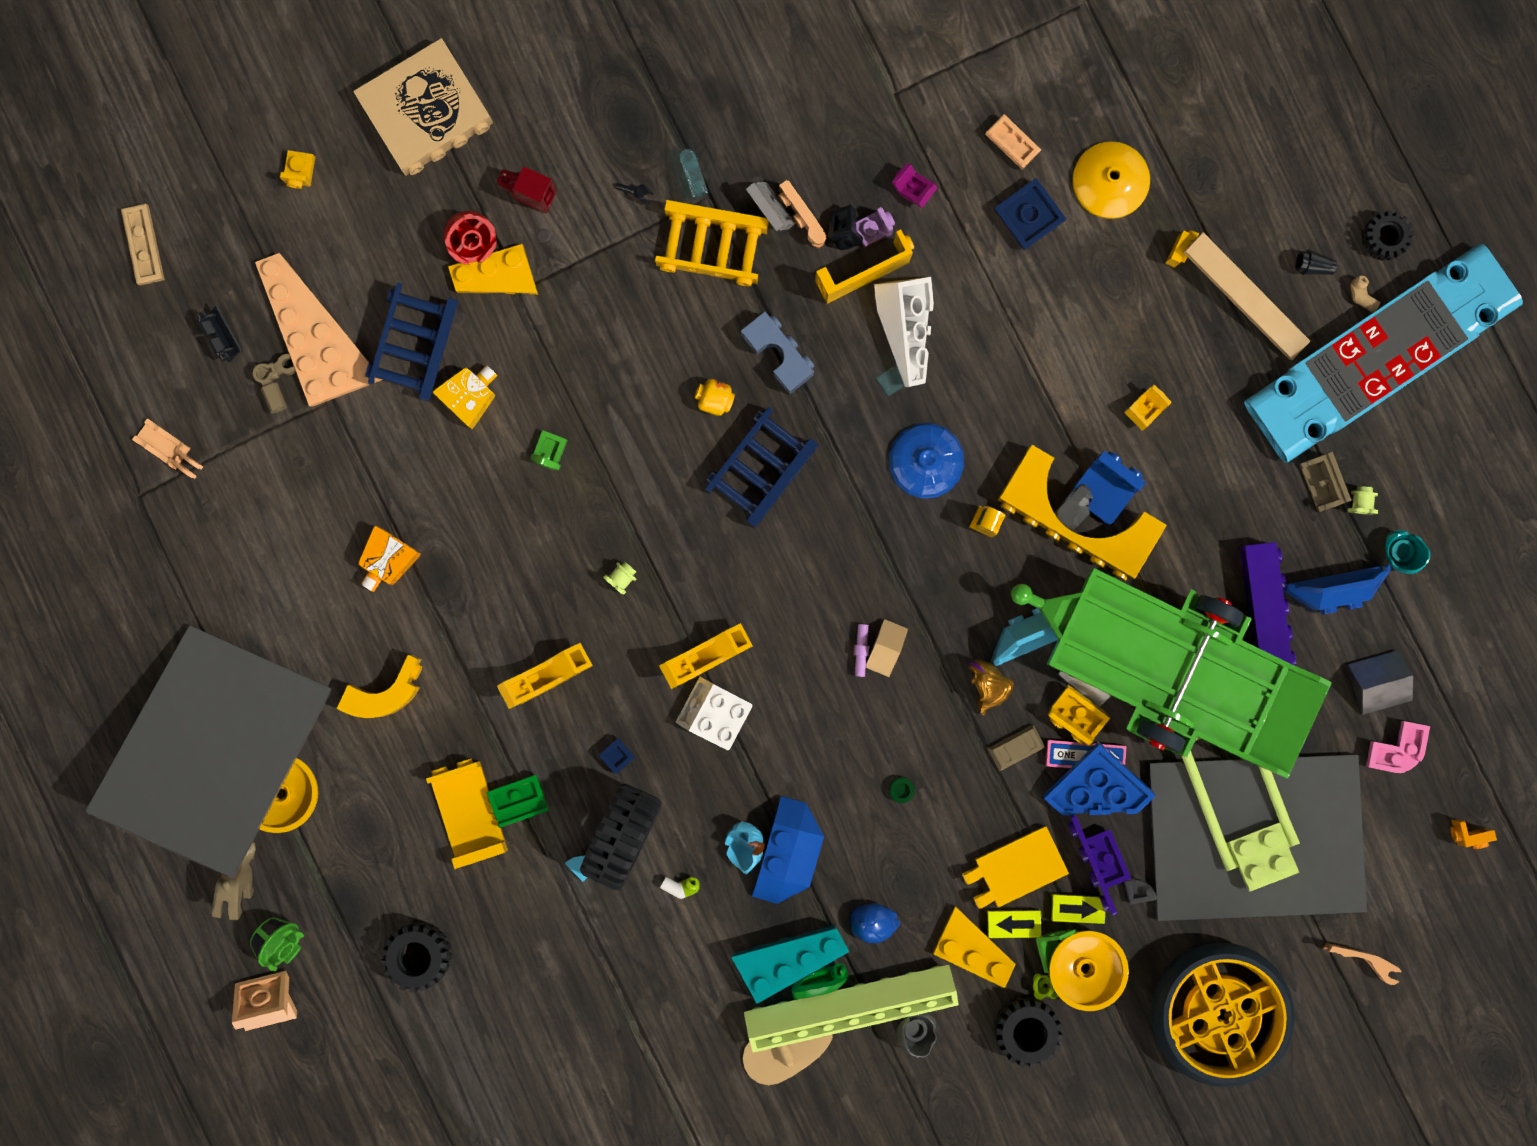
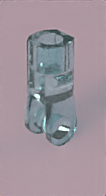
M690 149L683 150L680 154V160L692 197L698 198L708 194L696 155Z

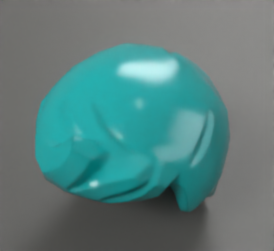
M1396 530L1394 533L1387 534L1385 543L1386 558L1397 572L1415 574L1421 571L1429 562L1430 550L1419 536L1409 534L1405 530Z

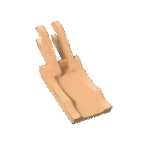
M146 419L144 427L132 440L176 470L178 468L189 477L195 479L196 475L180 464L185 459L198 469L203 468L202 465L187 455L191 448L151 420Z
M1325 943L1322 948L1329 949L1328 952H1336L1344 957L1364 958L1382 981L1390 985H1395L1399 982L1388 977L1390 971L1401 972V970L1372 953Z

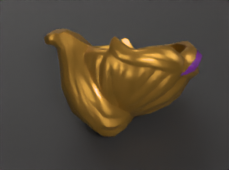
M976 659L971 661L968 667L974 673L971 682L976 685L980 694L977 708L980 714L984 716L986 710L999 706L1008 699L1013 690L1014 683L1009 677L1002 676L993 664Z

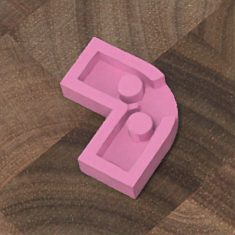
M1401 721L1397 746L1371 741L1366 767L1394 773H1405L1412 769L1424 758L1430 726Z

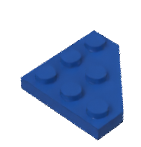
M1099 741L1043 795L1044 799L1063 816L1073 815V813L1110 815L1114 812H1126V814H1137L1156 796L1154 791Z

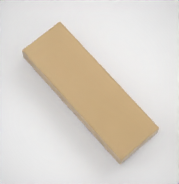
M142 204L121 209L136 283L140 286L165 280L149 205Z

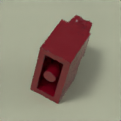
M524 166L521 172L502 169L496 182L498 186L511 193L514 200L547 214L557 193L551 178Z

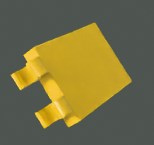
M1043 826L976 858L975 861L978 866L962 873V876L967 885L976 882L982 877L984 878L989 890L973 897L976 906L980 909L995 901L997 907H1001L1069 873L1047 826Z

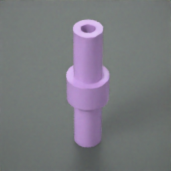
M858 624L857 645H854V655H856L855 676L865 677L866 656H869L870 646H867L869 625Z

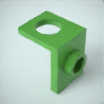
M1075 929L1054 931L1036 938L1044 973H1049L1050 959L1059 944L1058 940L1075 934Z

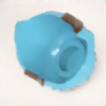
M742 821L734 824L728 831L724 844L729 846L726 854L732 864L741 869L744 874H748L763 858L765 849L762 833L750 823Z

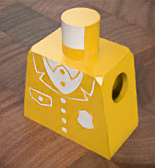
M487 365L476 376L466 367L435 389L433 393L468 427L473 429L495 398V394L487 386L498 375Z

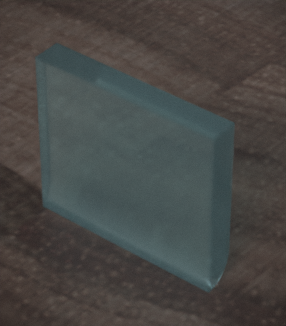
M897 365L876 378L888 397L905 386Z

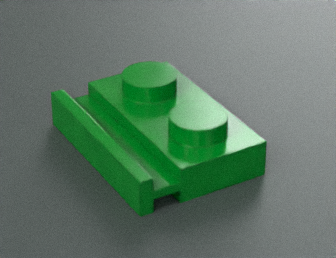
M537 774L487 792L499 828L549 811Z

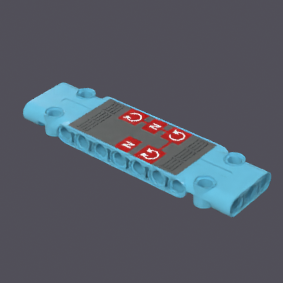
M1479 243L1287 370V373L1245 400L1244 404L1278 456L1285 463H1288L1329 434L1332 435L1476 339L1480 336L1481 332L1523 304L1522 297L1490 250L1484 244ZM1450 269L1457 272V280L1450 276ZM1480 311L1486 314V323L1480 320ZM1279 383H1284L1287 385V395H1283L1279 392ZM1310 425L1314 426L1318 431L1316 438H1312L1308 434V427Z

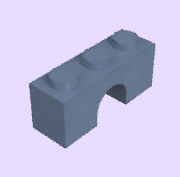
M764 312L741 330V336L757 355L770 347L782 352L784 361L773 371V375L790 395L814 376L812 368L815 366L806 355L801 356L796 350L798 345L790 335L785 337L781 332L780 328L782 325L773 314L769 317Z

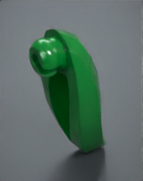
M840 963L834 966L822 967L798 980L792 987L793 999H804L834 992L846 982L848 977L846 967Z

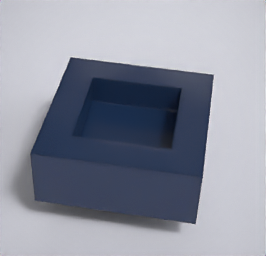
M620 738L616 739L599 754V757L615 775L636 758Z

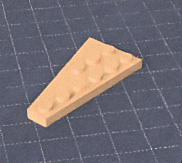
M278 253L255 262L309 406H316L368 386L369 378L365 377L369 361L305 285L285 258ZM376 378L375 383L383 379Z

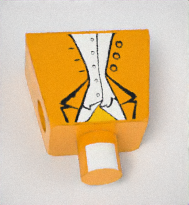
M375 526L358 564L369 571L361 585L372 592L376 590L382 580L394 585L420 557L421 553L382 528Z

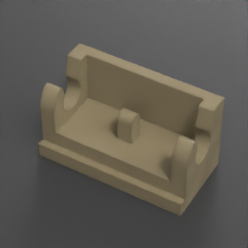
M1333 452L1299 464L1317 512L1352 501Z

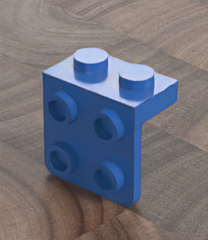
M1105 451L1100 453L1072 489L1073 491L1081 483L1091 489L1093 500L1089 505V511L1106 524L1113 523L1134 494L1139 492L1146 484L1141 479L1143 475L1133 467L1129 469L1121 464L1122 459L1111 451L1109 453Z

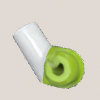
M666 877L660 888L679 899H683L697 893L700 883L695 877H689L679 883Z

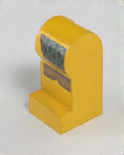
M979 506L969 528L994 538L998 534L1006 515L994 508Z

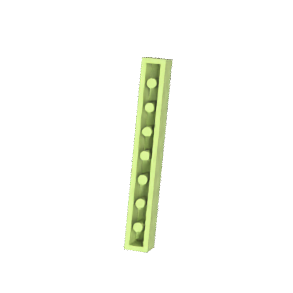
M945 965L934 966L931 969L919 972H908L898 977L882 978L879 981L867 984L860 983L854 987L837 989L825 995L789 1002L782 1001L767 1007H756L744 1012L750 1045L754 1053L958 1006V998L950 966Z

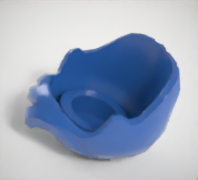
M878 903L863 904L856 907L850 919V929L853 935L861 941L872 944L880 943L890 938L901 924L897 920L896 912Z

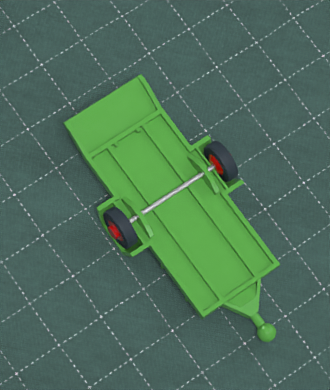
M1091 568L1081 591L1078 593L1042 599L1032 594L1031 588L1026 584H1018L1011 591L1012 600L1016 604L1025 605L1028 603L1040 609L1058 640L1047 665L1136 707L1126 728L1129 732L1148 740L1150 745L1160 750L1167 749L1186 758L1196 738L1199 737L1244 760L1288 779L1332 682L1243 641L1242 638L1252 618L1245 616L1241 611L1231 606V602L1220 597L1215 599L1205 595L1198 596L1197 592L1191 589L1182 610H1179L1095 568Z

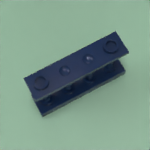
M397 282L396 288H390L387 303H391L374 363H368L365 377L369 378L368 384L374 386L375 379L379 378L416 389L415 392L420 393L419 400L429 402L458 301L448 298L446 304L441 303L439 305L402 294V283ZM400 303L438 315L437 318L442 319L439 329L434 328L432 330L394 318L397 304ZM390 328L429 339L430 343H434L432 354L428 352L427 354H422L386 343ZM383 353L423 364V367L427 368L425 378L420 377L416 379L379 368Z
M770 407L766 411L761 409L753 419L755 425L719 472L713 471L705 481L708 485L706 491L709 494L717 488L747 511L746 515L749 516L747 523L754 528L762 521L819 445L811 438L807 443L804 441L800 442L770 419V416L773 414V409ZM762 427H765L795 450L793 453L797 456L791 464L788 461H782L754 439ZM746 447L750 448L779 471L778 474L781 477L775 484L773 482L768 483L738 460ZM731 467L763 491L762 494L765 498L760 504L756 502L753 504L722 480Z

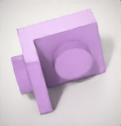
M882 207L878 208L875 213L856 222V231L863 237L862 244L864 248L892 235V226L895 225V222L890 212H884Z

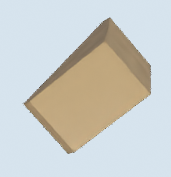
M884 619L867 660L866 668L889 677L900 655L908 629Z

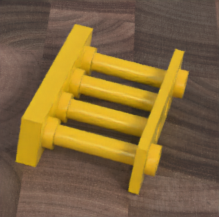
M666 200L665 214L670 216L669 219L672 221L665 257L656 256L655 259L656 266H660V270L675 273L677 269L737 280L736 284L742 286H751L752 283L758 284V274L751 273L758 236H761V233L767 234L769 224L767 218ZM685 219L695 221L697 225L690 262L675 259L681 224L685 222ZM710 224L719 225L720 229H722L716 266L700 264L706 231ZM736 229L746 230V234H748L741 271L726 268L732 232Z

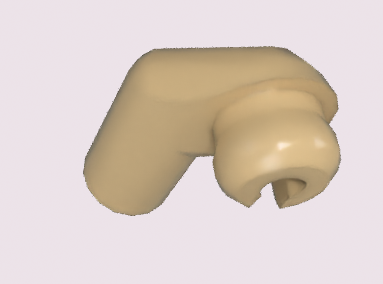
M1362 275L1357 276L1350 285L1353 301L1374 313L1379 307L1380 301L1368 295V279Z

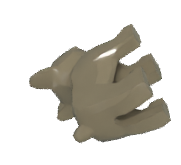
M252 842L233 879L221 873L219 874L214 893L212 917L221 918L223 901H227L229 920H238L242 913L240 905L242 892L243 898L250 899L254 892L252 887L253 874L249 864L255 856L256 846L254 842Z

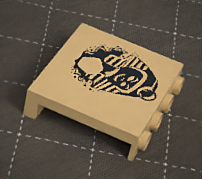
M442 38L353 91L405 176L419 173L423 170V165L430 161L436 162L446 155L445 152L453 147H462L468 142V138L475 134L481 135L489 130L490 125L493 124L491 117Z

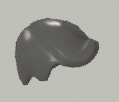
M930 1012L906 1017L897 1028L896 1042L898 1046L913 1057H927L936 1042L937 1035L934 1032L936 1021L930 1015Z

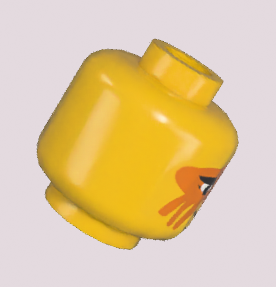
M710 378L704 385H698L694 398L698 399L700 410L715 416H721L724 412H729L735 394L732 393L730 385Z

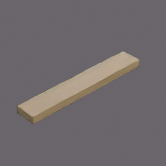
M1204 232L1200 233L1183 251L1289 360H1293L1310 342Z

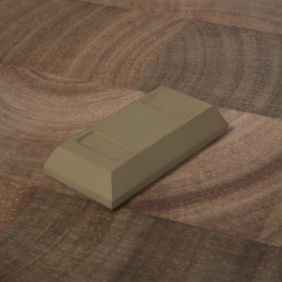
M1032 724L987 749L1000 772L1045 748V745Z

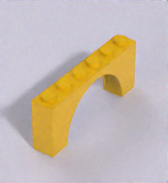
M1031 445L997 501L1002 503L1000 507L1011 514H1014L1015 511L1024 516V522L1035 528L1037 525L1047 530L1045 534L1052 539L1059 541L1061 538L1068 542L1069 545L1067 547L1078 554L1085 552L1090 555V561L1102 568L1105 565L1114 570L1112 574L1123 581H1126L1127 578L1130 580L1135 579L1167 525L1148 513L1142 512L1127 529L1112 537L1089 538L1072 532L1058 520L1048 500L1047 477L1054 457Z

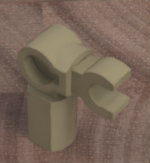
M289 354L280 356L276 363L272 361L267 364H258L253 369V377L262 384L261 392L272 414L287 408L278 383L273 381L280 378L281 374L292 375L296 372L294 366L288 369L284 368V363L291 360Z

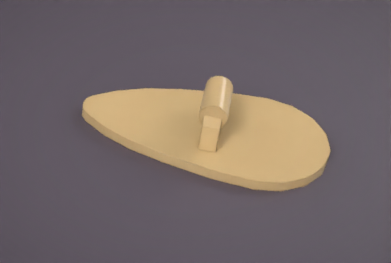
M827 1035L754 1053L749 1041L743 1054L744 1069L750 1078L760 1084H778L794 1076L818 1059L829 1046L833 1036Z

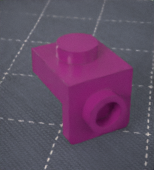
M908 163L896 173L892 181L900 196L920 208H923L938 189L934 182L915 172L912 165Z

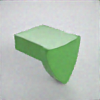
M542 430L530 460L548 469L559 470L561 466L559 461L568 440Z

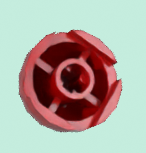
M465 210L456 213L448 220L444 227L443 239L447 251L456 261L463 264L476 261L480 263L486 260L494 251L497 241L495 239L496 231L492 223L484 215L476 211Z

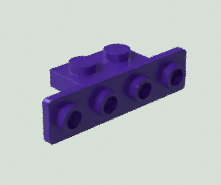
M1076 815L1071 816L1073 822L1068 823L1073 837L1079 836L1083 846L1078 849L1084 863L1088 861L1091 863L1093 871L1089 872L1094 886H1100L1104 896L1099 898L1105 912L1111 910L1112 915L1118 914L1107 888L1131 879V876L1113 834L1109 829L1086 839Z

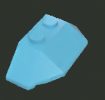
M1039 608L1032 610L1033 616L1024 619L1023 615L1008 620L1009 626L1003 628L990 661L991 664L998 666L1057 640Z

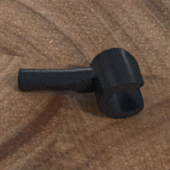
M618 183L616 189L634 195L644 205L650 203L644 198V195L648 193L653 195V192L644 184L636 188Z

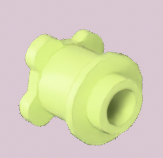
M1357 486V491H1351L1353 505L1352 508H1348V513L1378 514V510L1374 509L1375 497L1378 496V493L1373 492L1372 487Z
M617 562V567L609 576L605 574L603 578L624 595L626 593L624 589L630 582L637 580L633 576L636 571L626 562L622 565Z

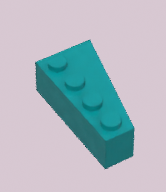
M832 925L769 944L736 951L731 954V958L758 1004L849 952V949L836 925Z

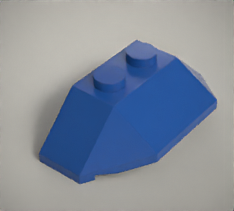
M1390 565L1290 583L1286 584L1283 591L1310 610H1321L1322 615L1337 612L1338 606L1346 605L1347 610L1363 607L1362 602L1372 599L1391 571Z
M781 796L752 897L778 904L810 887L824 835L805 802Z

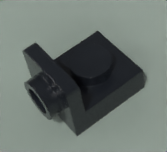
M851 204L829 212V238L840 250L850 249L863 243V237L856 231V209Z

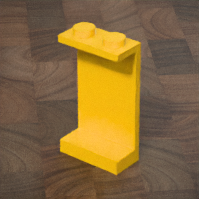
M902 230L897 231L893 243L899 254L837 285L834 284L826 267L816 271L815 282L826 304L908 264L913 254L912 249H914L909 235L904 236Z
M472 758L456 763L458 768L448 771L447 766L431 771L433 776L426 778L427 784H432L454 853V858H452L454 869L508 851L502 829L498 827L497 819L494 816L487 795L489 789L480 761L473 763Z

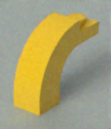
M740 623L661 664L659 667L670 688L673 689L749 649L753 645Z
M581 643L538 666L499 684L497 687L508 708L511 709L556 687L593 665Z
M408 655L395 683L384 692L370 693L355 685H347L337 709L361 718L382 717L399 711L415 697L420 689L419 686L411 682L412 679L417 680L421 673L422 666L419 664L422 659L414 655Z

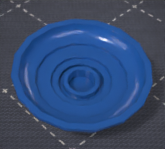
M933 423L915 424L903 430L893 441L888 456L889 471L895 483L907 494L921 499L937 498L949 492L960 480L965 466L964 451L957 437L947 428Z

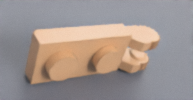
M786 180L779 185V199L786 208L789 206L795 213L793 218L801 229L803 227L807 229V240L816 248L823 247L826 242L825 232H823L822 227L789 180Z

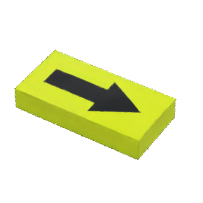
M1052 894L1051 920L1105 924V910L1099 898L1101 896Z
M1040 910L987 911L988 938H1029L1041 936Z

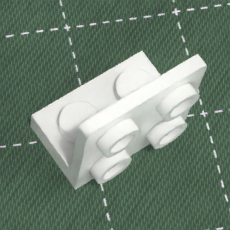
M699 677L675 723L729 750L747 718L752 704Z

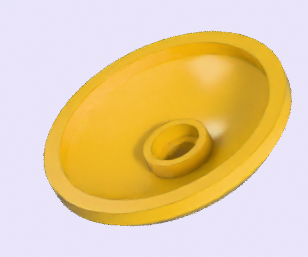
M1120 142L1099 143L1085 151L1076 163L1072 177L1073 190L1079 203L1091 214L1106 219L1121 218L1134 212L1146 198L1150 186L1149 169L1143 157L1132 147ZM1111 172L1118 174L1117 180H1113L1110 177Z
M297 758L281 787V789L285 790L286 796L280 799L277 795L260 830L270 833L288 832L305 823L313 813L318 800V785L311 769L300 759Z
M1080 931L1066 937L1055 948L1050 959L1049 977L1054 991L1066 1004L1078 1010L1096 1011L1110 1006L1121 996L1128 981V962L1122 948L1112 938L1100 932ZM1083 964H1089L1090 966L1089 971L1086 973L1081 971Z

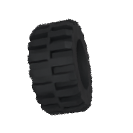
M630 784L620 785L585 854L580 867L583 876L612 890L622 889L661 809L662 803L659 798Z

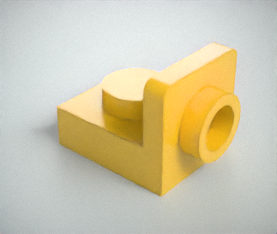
M288 150L285 170L280 172V178L286 183V186L295 189H302V186H311L315 156L313 154Z
M1191 230L1180 233L1167 258L1166 264L1175 268L1180 262L1185 263L1188 257L1183 251L1199 233Z

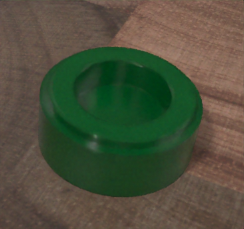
M897 777L891 781L888 791L890 797L895 802L907 803L914 797L915 787L908 778Z

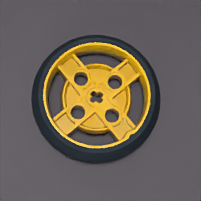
M1211 943L1195 947L1183 953L1166 968L1159 978L1153 993L1151 1022L1156 1041L1162 1053L1179 1072L1188 1078L1206 1085L1235 1087L1261 1078L1281 1060L1293 1035L1295 1012L1290 990L1280 972L1269 960L1258 952L1241 945ZM1227 962L1242 965L1257 974L1262 981L1249 986L1236 977L1220 975L1215 963ZM1191 976L1195 986L1190 990L1185 999L1183 1015L1172 1020V1008L1175 997L1182 984ZM1216 984V994L1207 996L1206 990L1208 986ZM1251 998L1252 1006L1248 1010H1242L1241 1004L1243 1000ZM1221 1009L1226 1011L1223 1020L1218 1017L1220 1015L1219 1010ZM1272 1010L1269 1032L1261 1046L1253 1052L1250 1044L1255 1040L1260 1031L1262 1014ZM1197 1019H1203V1028L1199 1031H1194L1193 1023ZM1233 1033H1237L1239 1037L1237 1043L1228 1045V1037ZM1196 1043L1208 1052L1225 1054L1229 1065L1212 1066L1198 1062L1190 1057L1182 1048Z

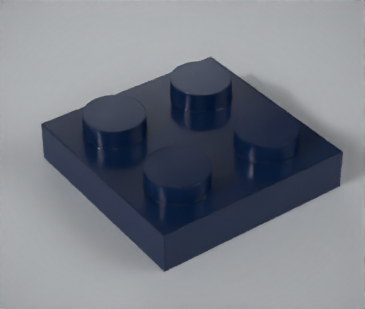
M1037 178L994 208L995 213L1023 251L1067 220Z

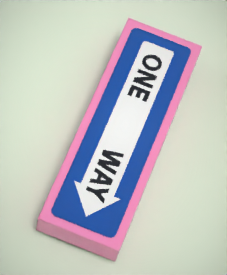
M1047 740L1045 766L1071 768L1095 744L1093 743L1089 746L1086 743ZM1102 744L1125 765L1126 746Z

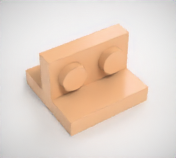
M286 971L235 983L232 1024L235 1030L244 1027L245 1031L297 1018V1009L288 993L289 976Z

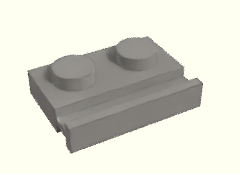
M767 182L753 183L746 189L776 231L788 230L796 224Z

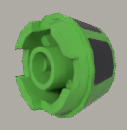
M272 917L256 929L250 940V946L262 967H267L270 971H276L277 965L283 961L288 964L301 949L298 942L304 935L299 930L297 924Z

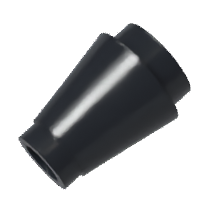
M1310 249L1300 251L1295 262L1296 271H1300L1302 275H1333L1337 267L1336 260Z

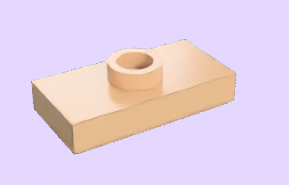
M1005 114L985 134L1022 170L1041 151Z

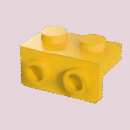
M1069 684L1052 704L1048 716L1051 717L1050 721L1055 726L1061 729L1063 727L1066 728L1077 742L1081 744L1086 743L1089 746L1093 744L1094 738L1111 716Z

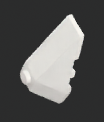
M931 277L874 284L877 312L905 387L926 383L929 353L925 348L926 335L931 334V326H927L928 314L930 311H933L934 304Z

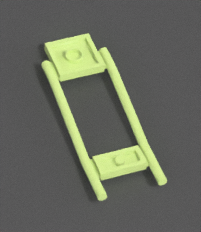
M1191 751L1187 758L1182 756L1226 871L1238 867L1248 892L1299 873L1289 847L1300 844L1289 819L1272 772L1258 766L1279 823L1226 843Z

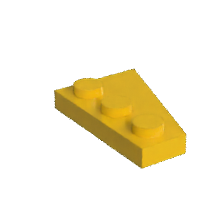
M523 244L494 252L480 263L476 261L473 263L469 262V264L458 263L448 266L457 293H529L538 295Z
M954 906L933 954L1005 988L1016 964Z

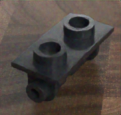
M218 305L208 314L204 311L197 315V323L205 337L211 335L215 337L208 342L216 358H220L221 362L226 360L231 362L242 349Z

